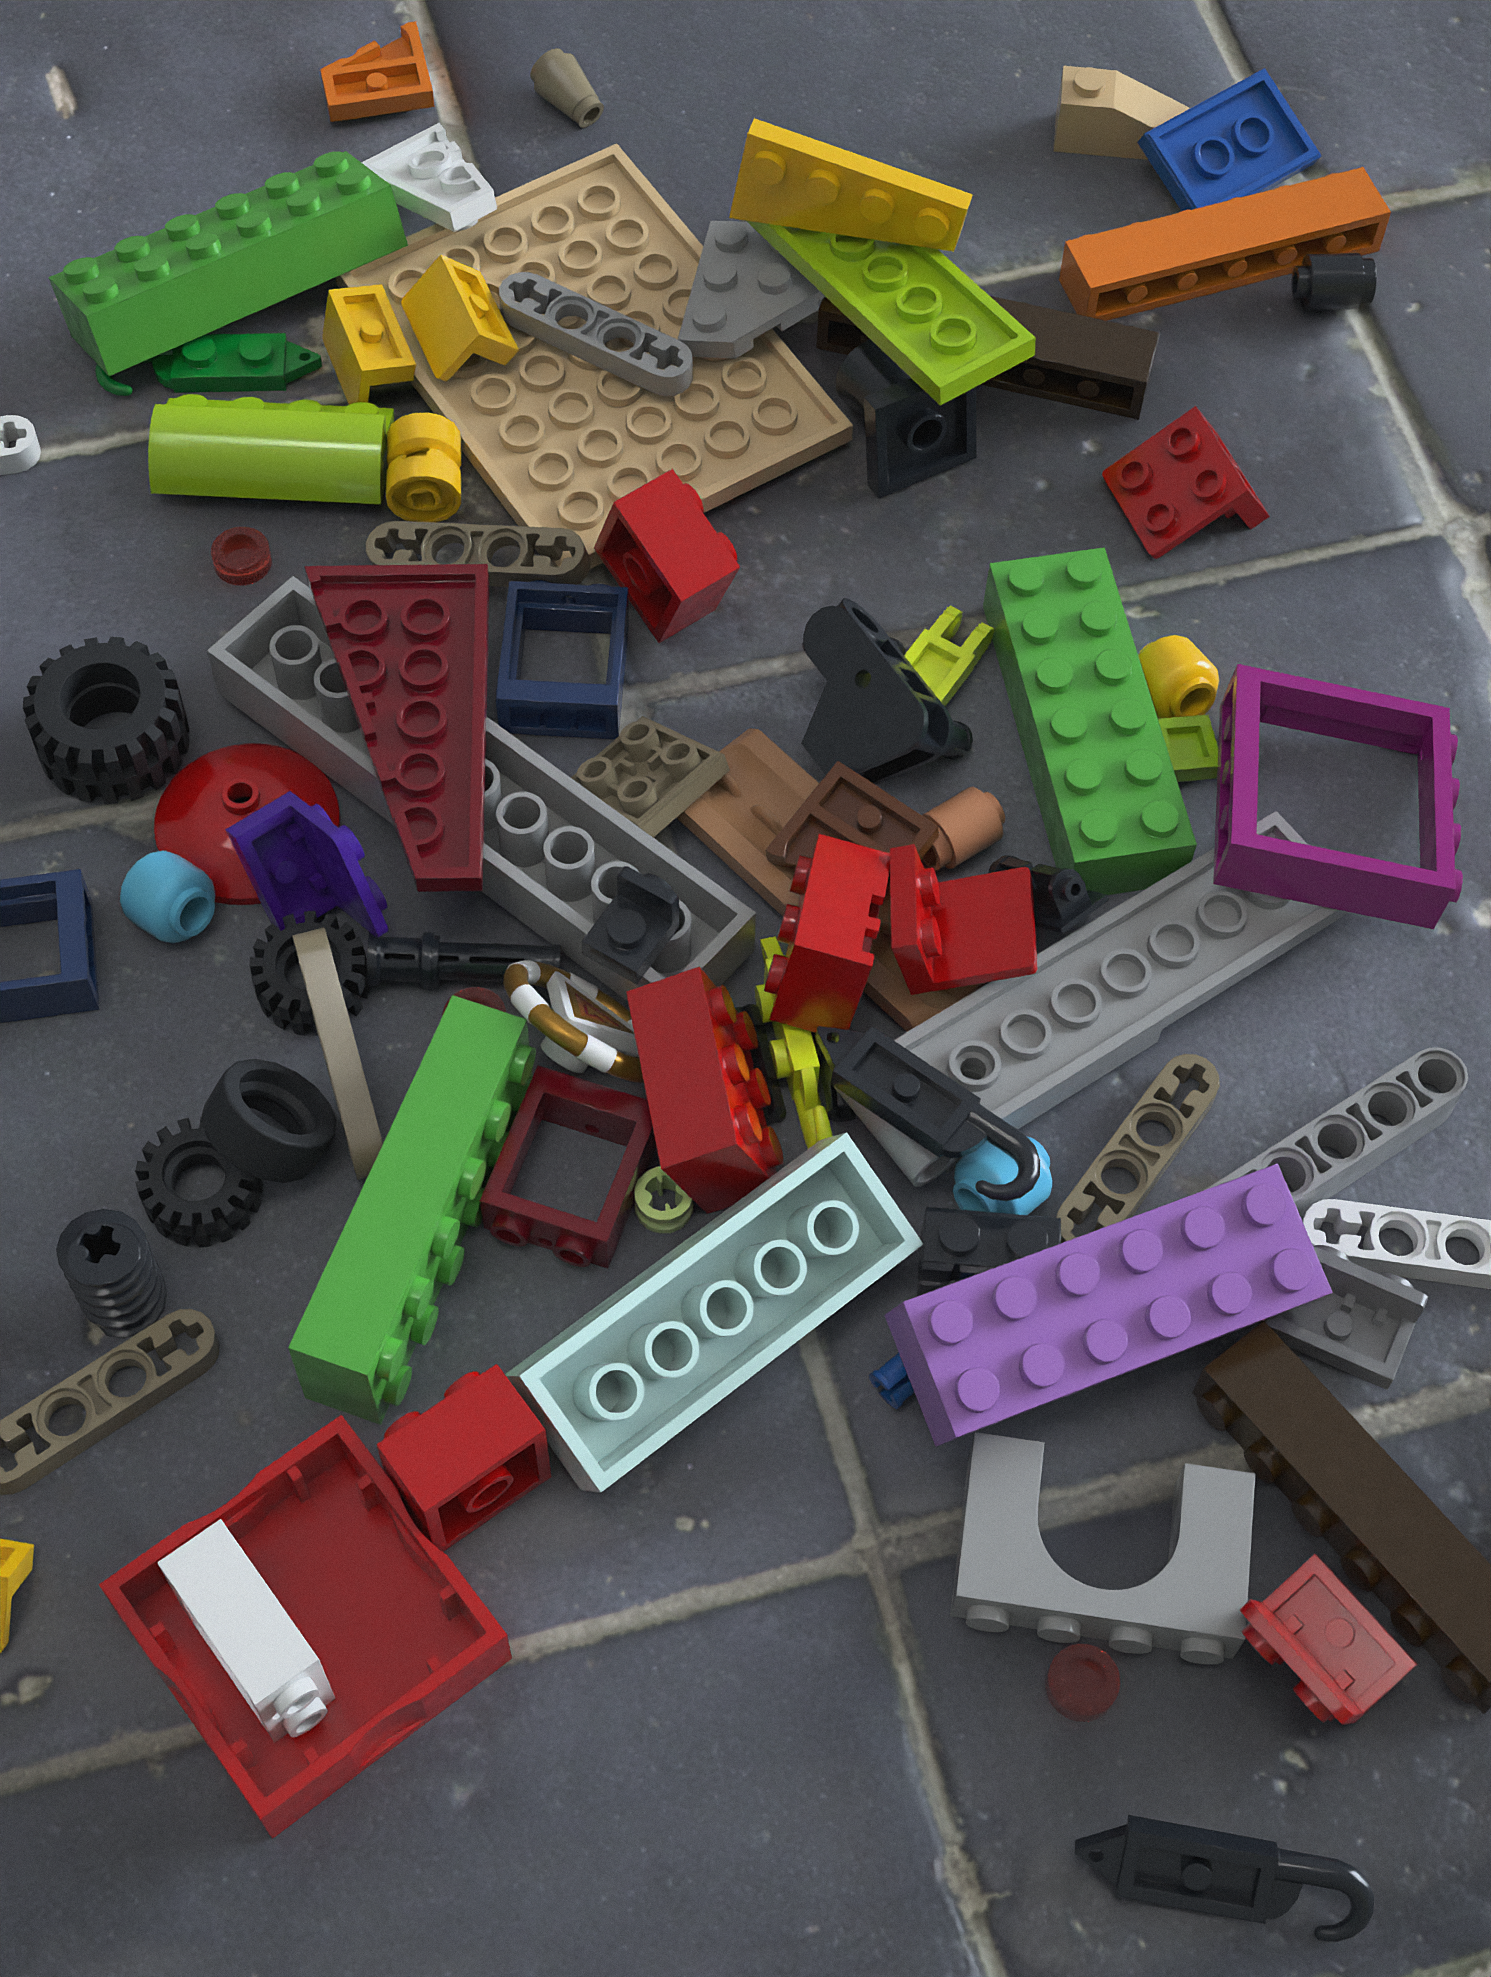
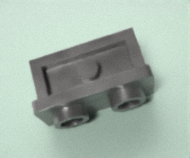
M1326 1245L1313 1246L1333 1293L1266 1319L1265 1323L1288 1347L1388 1390L1395 1378L1415 1323L1425 1308L1428 1296L1415 1290L1410 1282L1398 1275L1387 1272H1373L1350 1262L1344 1253Z

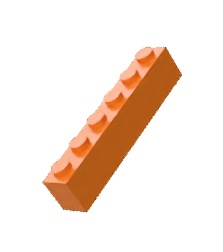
M1364 167L1341 173H1332L1325 177L1292 185H1284L1276 189L1244 197H1236L1228 201L1192 210H1184L1176 214L1144 222H1135L1128 226L1092 235H1083L1079 238L1065 241L1059 281L1077 314L1108 321L1292 274L1294 266H1301L1306 254L1360 253L1362 256L1378 252L1391 211Z

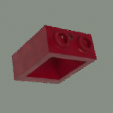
M538 1065L480 1199L484 1229L490 1230V1233L495 1238L512 1246L523 1247L530 1243L552 1250L557 1258L573 1266L588 1267L592 1263L608 1269L635 1203L634 1188L636 1183L648 1170L657 1147L648 1100ZM541 1120L627 1147L597 1222L511 1195Z

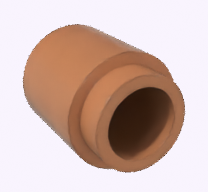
M968 787L924 813L922 816L939 826V837L921 860L929 868L933 867L935 871L944 866L952 869L1001 840L1003 837L1002 824L1005 823V814L995 796L989 792L983 793L975 787Z

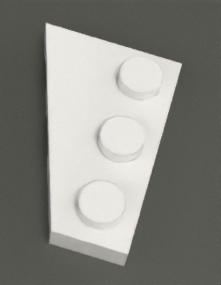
M440 123L361 162L391 185L396 204L453 232L469 229L476 225L478 219L497 210L493 188L472 163H466L463 160L461 149L455 141L449 142L447 140L445 129Z

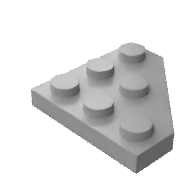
M710 221L678 340L689 347L692 357L736 359L754 348L753 339L775 326L783 331L819 310L818 301L825 296L748 222Z

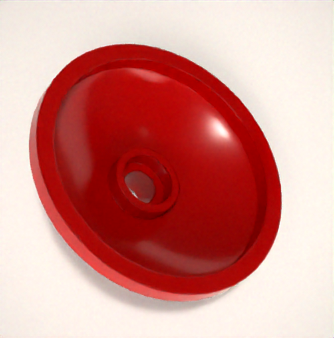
M243 743L230 745L200 756L185 766L170 781L156 808L154 818L155 841L158 851L163 850L177 854L208 875L213 881L215 902L228 905L260 904L257 893L225 829L289 791L309 806L319 804L327 813L332 823L339 828L341 817L338 800L326 775L299 753L271 744ZM240 798H250L244 803H234L235 800Z

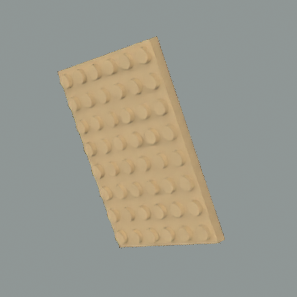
M617 143L495 197L497 210L478 219L476 225L469 229L453 232L439 224H434L407 236L408 246L336 277L337 285L340 289L383 285L416 363L414 381H410L434 414L444 416L454 422L460 430L461 450L516 524L526 527L573 530L581 537L591 558V568L603 563L594 546L613 502L672 468L683 484L688 483L696 490L702 501L705 513L852 440L853 424L772 328L754 338V348L736 359L692 357L693 380L690 387L683 393L675 396L654 394L516 329L508 323L506 325L519 351L505 366L473 353L448 381L445 382L434 376L403 310L401 300L440 255L480 271L499 310V287L502 281L509 275L518 272H530L678 340L703 245ZM567 316L559 320L557 324L562 328L577 329L586 324V321L581 317ZM615 338L605 344V347L616 352H623L634 346L630 340L624 338ZM563 551L560 560L551 561L554 567H559L564 558L572 556L570 551Z

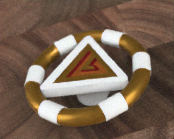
M532 960L515 962L507 967L504 974L506 993L512 1005L527 1019L528 1023L532 1024L546 1036L541 1043V1048L547 1056L562 1067L576 1073H583L587 1066L590 1065L603 1073H608L627 1081L644 1084L640 1060L636 1058L639 1055L631 1014L627 1008L598 989L597 986L557 967ZM530 985L540 986L548 990L551 1008Z

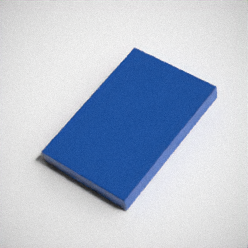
M1265 68L1144 133L1137 142L1181 211L1192 210L1228 201L1232 198L1267 191L1314 165L1322 156Z

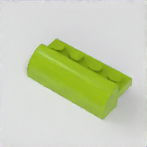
M197 394L168 398L166 404H155L151 417L148 444L151 494L381 504L386 487V471L388 469L387 432L391 424L395 422L394 408H378L376 405L368 402H356L347 406L321 405L317 401L308 399L296 400L291 403H269L256 397H241L233 401L207 400L204 396Z

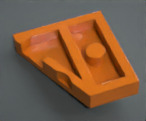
M416 21L400 26L402 37L382 48L374 40L359 48L351 57L340 58L320 69L330 122L435 107L433 89Z

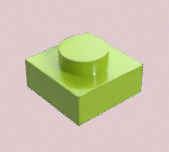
M1209 715L1158 719L1177 782L1216 779L1218 744Z

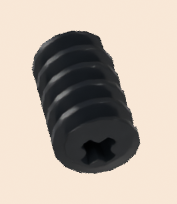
M100 1209L86 1212L68 1224L60 1234L57 1244L58 1264L64 1272V1276L69 1282V1286L88 1320L96 1324L107 1336L118 1338L134 1336L155 1323L165 1310L168 1294L164 1277L156 1263L146 1234L136 1220L121 1211Z

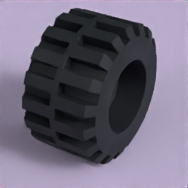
M110 636L108 643H99L97 637L84 639L85 646L74 649L70 644L60 649V658L53 660L48 657L39 666L42 676H31L26 686L30 696L23 697V711L26 716L24 720L43 771L49 780L55 779L58 789L67 795L76 790L79 800L92 803L97 796L103 798L104 804H118V798L130 795L131 801L144 797L143 789L151 786L157 790L166 784L164 774L166 772L176 774L182 765L180 754H187L190 743L187 735L190 732L188 719L177 679L173 670L168 669L166 660L158 652L150 655L148 646L138 641H135L130 646H126L122 637ZM111 712L131 713L121 723L108 728H84L91 720L103 714Z

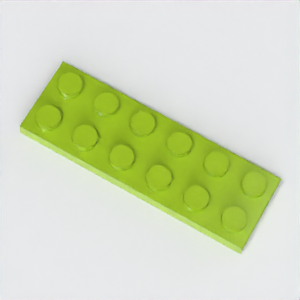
M747 221L940 406L1035 355L1036 337L938 249Z

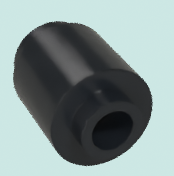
M1360 253L1306 254L1301 266H1294L1291 279L1292 296L1294 299L1301 300L1304 310L1358 309L1361 303H1372L1377 283L1376 265L1372 258L1362 259Z

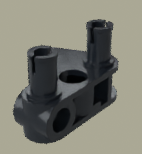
M843 598L837 606L823 607L811 616L805 627L802 646L807 656L827 682L801 744L825 775L839 761L876 785L934 761L941 755L951 760L963 758L964 755L960 751L955 750V748L965 750L966 752L970 751L973 742L970 728L962 722L952 720L948 710L904 656L906 652L903 644L899 640L889 637L865 609L854 601Z

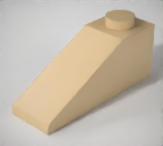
M1063 66L1056 110L1054 152L1148 160L1137 143L1143 134L1190 108L1117 70Z

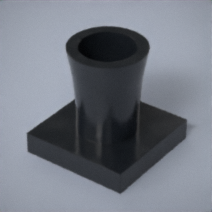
M871 339L857 346L844 359L837 373L836 391L841 400L865 416L868 487L879 499L977 458L976 387L940 406Z

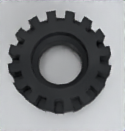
M304 911V923L296 924L293 914L283 917L285 929L282 931L272 923L265 929L267 942L257 938L253 946L255 957H250L249 964L257 1000L260 1002L261 1010L265 1016L269 1018L272 1015L275 1025L283 1030L291 1022L294 1034L304 1036L306 1035L307 1025L314 1024L316 1035L318 1033L306 989L295 988L286 980L288 970L298 963L292 935L325 928L346 1008L353 1015L357 1016L363 1009L361 998L368 999L370 987L367 984V960L360 936L355 938L354 928L347 922L339 928L337 916L326 913L323 923H318L316 911Z
M201 1116L198 1129H192L189 1118L178 1120L181 1132L172 1135L167 1126L156 1132L161 1143L158 1147L149 1141L143 1147L142 1152L146 1162L137 1160L135 1169L139 1180L135 1182L137 1192L150 1222L155 1223L158 1232L166 1239L172 1232L176 1244L188 1246L190 1236L196 1238L199 1247L211 1246L209 1235L219 1233L221 1241L224 1243L233 1238L230 1226L236 1224L243 1231L251 1223L247 1211L258 1212L261 1205L258 1193H263V1181L241 1171L218 1153L206 1137ZM211 1163L224 1171L225 1180L222 1188L207 1199L187 1201L179 1197L175 1192L177 1177L193 1165Z

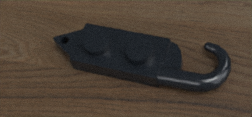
M823 1026L817 1027L815 1038L832 1071L831 1085L939 1158L941 1156L948 1158L964 1157L976 1151L984 1142L988 1141L1014 1159L1018 1166V1173L1011 1182L992 1184L980 1180L975 1185L978 1193L993 1200L1010 1201L1021 1198L1034 1188L1040 1177L1041 1164L1035 1145L1024 1133L980 1104L981 1098L873 1026L866 1032ZM829 1040H833V1041H835L836 1043H830V1042H828V1041H829Z
M1128 1815L1126 1825L1075 1840V1854L1115 1885L1117 1897L1265 1924L1266 1919H1277L1290 1910L1297 1901L1303 1884L1337 1890L1348 1896L1351 1904L1349 1914L1336 1924L1319 1925L1315 1929V1936L1318 1940L1333 1942L1352 1938L1365 1929L1374 1911V1894L1367 1878L1354 1866L1335 1858L1280 1849L1277 1847V1842L1133 1815ZM1093 1849H1099V1850H1101V1851H1099V1852H1093V1851H1091V1850H1093Z

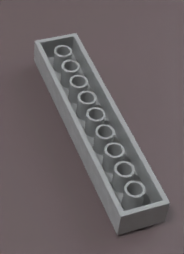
M292 576L207 650L217 692L393 824L311 590ZM486 717L482 892L553 946L554 944L561 945V952L626 1001H628L626 991L699 966L717 987L721 986L755 950L756 912ZM624 866H628L643 875L650 873L662 878L679 896V928L637 985L582 954L581 941L617 895V875Z

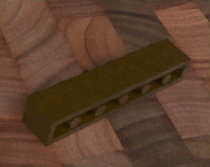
M990 296L1036 337L1035 355L980 385L1139 420L1160 336L1159 332ZM827 297L822 299L818 310L817 349L849 355L857 346L870 340Z
M1263 1321L1203 1368L1192 1392L1197 1398V1406L1201 1414L1215 1429L1222 1432L1226 1430L1243 1448L1244 1458L1258 1478L1268 1484L1274 1483L1292 1502V1511L1302 1527L1315 1537L1322 1536L1341 1556V1566L1350 1580L1360 1589L1366 1592L1372 1591L1389 1609L1391 1621L1399 1634L1415 1647L1422 1646L1442 1668L1441 1676L1448 1688L1459 1699L1468 1704L1474 1703L1485 1714L1491 1709V1564Z

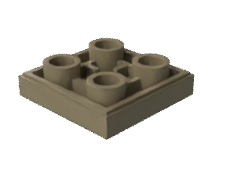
M642 716L637 721L625 726L620 736L598 755L582 763L577 773L571 778L654 838L729 772L730 769L724 754Z

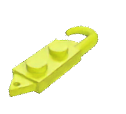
M776 936L760 939V945L765 966L764 984L755 986L756 1005L760 1009L763 1023L772 1022L776 1040L769 1041V1048L777 1079L785 1077L787 1079L791 1098L795 1102L803 1137L809 1149L818 1141L833 1136L826 1109L822 1106L818 1093L820 1065L811 1031L769 1020L775 994L765 992L764 987L774 953L782 956L785 955H783Z

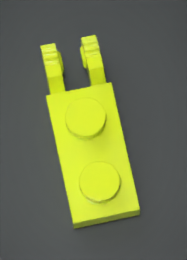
M951 605L944 610L943 614L939 616L929 630H923L904 655L945 707L973 671L974 666L981 659L986 649H988L994 634L993 627L981 622L971 632L961 647L950 642V639L957 633L963 616L962 611Z

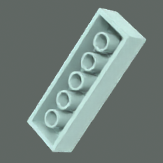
M848 1133L825 1138L818 1141L505 1375L546 1429L548 1444L580 1490L601 1493L921 1247L923 1243Z

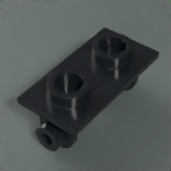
M1011 855L1000 857L989 868V873L1020 867L1029 868L1033 883L1035 927L1064 934L1080 928L1088 921L1089 914L1109 900L1107 894L1086 890L1085 882L1080 874L1073 869H1060L1043 864L1033 867L1030 861L1021 860Z

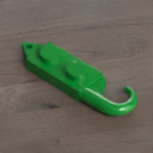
M286 333L205 334L141 362L152 363L158 382L164 387L174 389V393L286 391L287 383L323 366L321 355L287 341ZM96 364L95 374L97 382L105 391L118 396H130L133 389L130 385L118 383L113 379L112 375L108 376Z

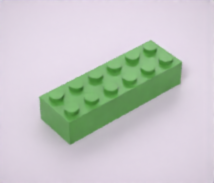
M347 151L329 152L316 158L314 165L295 173L284 172L276 174L266 180L265 186L246 194L234 193L224 196L211 209L196 215L185 214L169 220L165 228L145 237L131 236L125 238L115 245L114 250L98 257H84L73 260L63 268L62 272L48 278L71 337L108 376H111L406 247L408 243L391 185Z
M1105 547L990 563L983 609L988 625L994 628L992 641L1056 868H1069L1077 871L1085 882L1086 890L1112 895L1145 890L1192 862L1197 843Z
M452 995L288 1347L306 1399L380 1425L389 1405L399 1406L404 1399L412 1376V1367L407 1366L416 1344L426 1345L434 1331L439 1313V1308L434 1303L442 1285L451 1286L459 1274L465 1253L464 1247L460 1246L468 1226L477 1228L482 1221L480 1199L533 1077L532 1068L535 1061L536 1048L531 1047L529 1044L527 1019Z

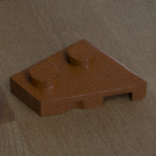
M837 761L765 851L767 860L772 864L795 868L799 855L811 858L818 835L822 834L890 853V848L915 844L919 857L922 859L939 837V826Z

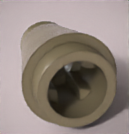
M555 48L544 53L535 62L530 77L534 82V90L538 95L582 128L592 125L600 118L604 105L598 99L597 94L573 54L564 53L561 49Z

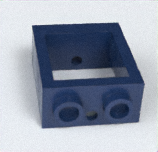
M543 580L531 582L509 581L496 690L497 718L500 727L510 734L616 739L619 736L629 631L628 587H613L600 583L591 585L557 584ZM526 629L611 634L606 684L520 680Z
M81 869L0 880V927L58 919L61 974L0 982V1023L99 1010L93 902Z

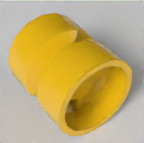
M429 412L412 413L400 417L391 424L387 432V506L395 515L406 521L436 523L446 520L457 513L461 505L460 430L454 422L444 416Z

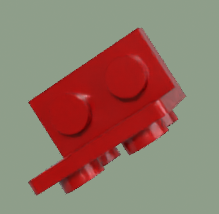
M1196 406L1120 458L1102 473L1104 480L1145 549L1154 559L1160 558L1223 514L1229 519L1237 513L1250 530L1270 517L1221 437Z
M915 844L890 848L891 948L911 995L1032 975L1037 972L1033 883L1029 868L1020 867L938 882L933 867L924 869Z

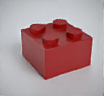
M673 468L613 502L594 546L595 551L620 587H628L629 601L658 643L715 611L740 569L733 544L725 534L715 531L704 515V507L698 493L688 483L683 484Z
M497 1364L482 1374L473 1371L463 1375L448 1387L444 1393L443 1400L422 1414L418 1411H413L400 1417L386 1430L384 1434L385 1439L376 1444L383 1470L399 1490L401 1499L411 1519L424 1536L442 1552L552 1477L546 1429Z

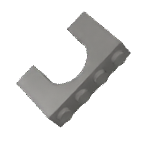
M974 1433L968 1455L950 1616L965 1618L966 1624L969 1627L986 1632H1003L1009 1629V1625L1037 1629L1039 1637L1059 1643L1077 1642L1080 1640V1636L1109 1640V1647L1125 1653L1143 1654L1150 1652L1152 1647L1180 1651L1182 1659L1198 1664H1219L1224 1661V1658L1233 1659L1245 1640V1636L1241 1631L1246 1627V1618L1239 1609L1248 1602L1255 1473L1185 1463L1174 1485L1167 1565L1154 1578L1139 1586L1122 1590H1106L1083 1584L1069 1576L1053 1561L1043 1544L1038 1527V1503L1045 1442Z

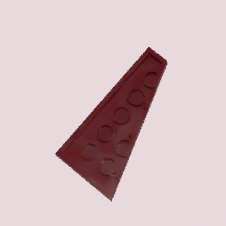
M488 564L304 566L308 585L417 891H483L489 619Z

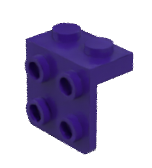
M289 791L225 829L271 924L273 923L280 931L285 929L283 921L285 916L293 914L296 924L304 923V911H316L318 918L336 906L376 938L389 931L381 913L388 908L386 899L374 880L369 876H364L358 861L363 859L365 855L358 839L346 825H342L339 828L335 826L319 804L309 806Z

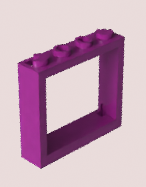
M1237 664L1220 704L1213 884L1434 929L1449 901L1457 903L1463 884L1462 871L1455 869V855L1460 844L1461 825L1454 823L1453 810L1458 800L1460 783L1459 779L1452 777V765L1457 753L1458 737L1455 734H1451L1450 708ZM1260 722L1416 754L1418 756L1420 868L1258 835L1257 803Z

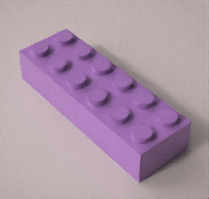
M1277 1163L906 1300L884 1316L934 1444L937 1447L1298 1308L1333 1292Z

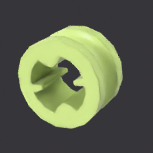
M661 1166L646 1171L638 1179L634 1188L635 1214L644 1227L656 1233H672L681 1229L690 1220L693 1213V1200L661 1170ZM663 1189L675 1191V1204L677 1207L671 1209L669 1204L666 1203L665 1211L653 1209L651 1193L657 1190L659 1196H662Z

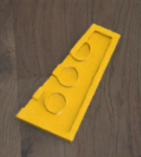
M754 118L747 133L729 218L954 252L973 194Z

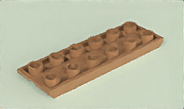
M749 728L719 751L725 755L730 771L683 811L677 819L783 916L787 904L798 906L800 895L789 892L795 868L772 864L767 860L765 850L819 783L762 731ZM888 881L884 902L880 906L878 919L881 920L877 938L873 939L870 953L875 954L873 966L863 991L908 1032L980 989L986 983L915 995L910 994L891 948L890 882Z

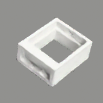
M221 1519L157 1562L181 1607L274 1743L287 1733L290 1737L304 1734L325 1717L328 1712L326 1705L336 1698L319 1658Z

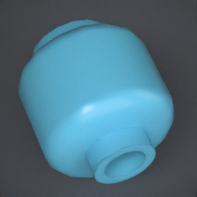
M162 850L147 854L131 867L121 885L120 903L125 916L133 924L160 941L169 943L186 941L202 932L214 915L215 889L213 881L203 870L171 852Z
M1028 1137L1035 1145L1041 1160L1040 1177L1031 1191L1021 1198L1010 1201L990 1199L978 1193L975 1185L980 1180L992 1184L1011 1182L1018 1173V1166L1014 1159L988 1141L984 1142L976 1151L962 1157L956 1163L954 1172L955 1185L953 1187L954 1198L961 1210L1028 1215L1043 1203L1051 1193L1050 1158L1044 1147L1035 1139Z

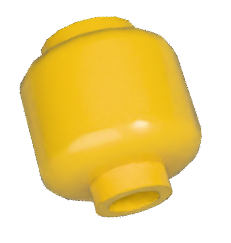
M1178 635L1162 637L1147 644L1139 652V660L1158 719L1205 715L1210 710L1215 701L1219 684L1218 671L1211 661L1188 638Z

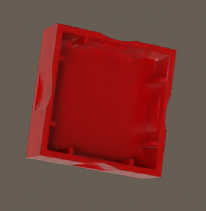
M342 1415L258 1472L248 1485L226 1504L201 1518L184 1524L99 1584L115 1612L272 1839L512 1659L506 1632L448 1555L439 1550L417 1528L404 1506L399 1490ZM219 1519L223 1521L319 1658L336 1699L326 1705L328 1712L325 1717L312 1729L300 1736L290 1737L287 1733L274 1743L181 1607L157 1563Z

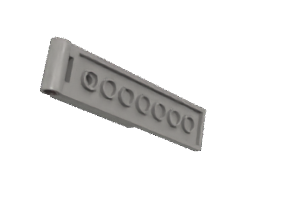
M1277 811L1257 822L1258 835L1308 845ZM1213 848L1038 953V970L1035 974L991 981L894 1041L981 1098L980 1104L1016 1129H1019L1157 1043L1162 1029L1350 912L1213 884ZM834 1087L915 1187L931 1182L944 1171L946 1173L951 1172L955 1169L956 1163L962 1158L937 1157Z

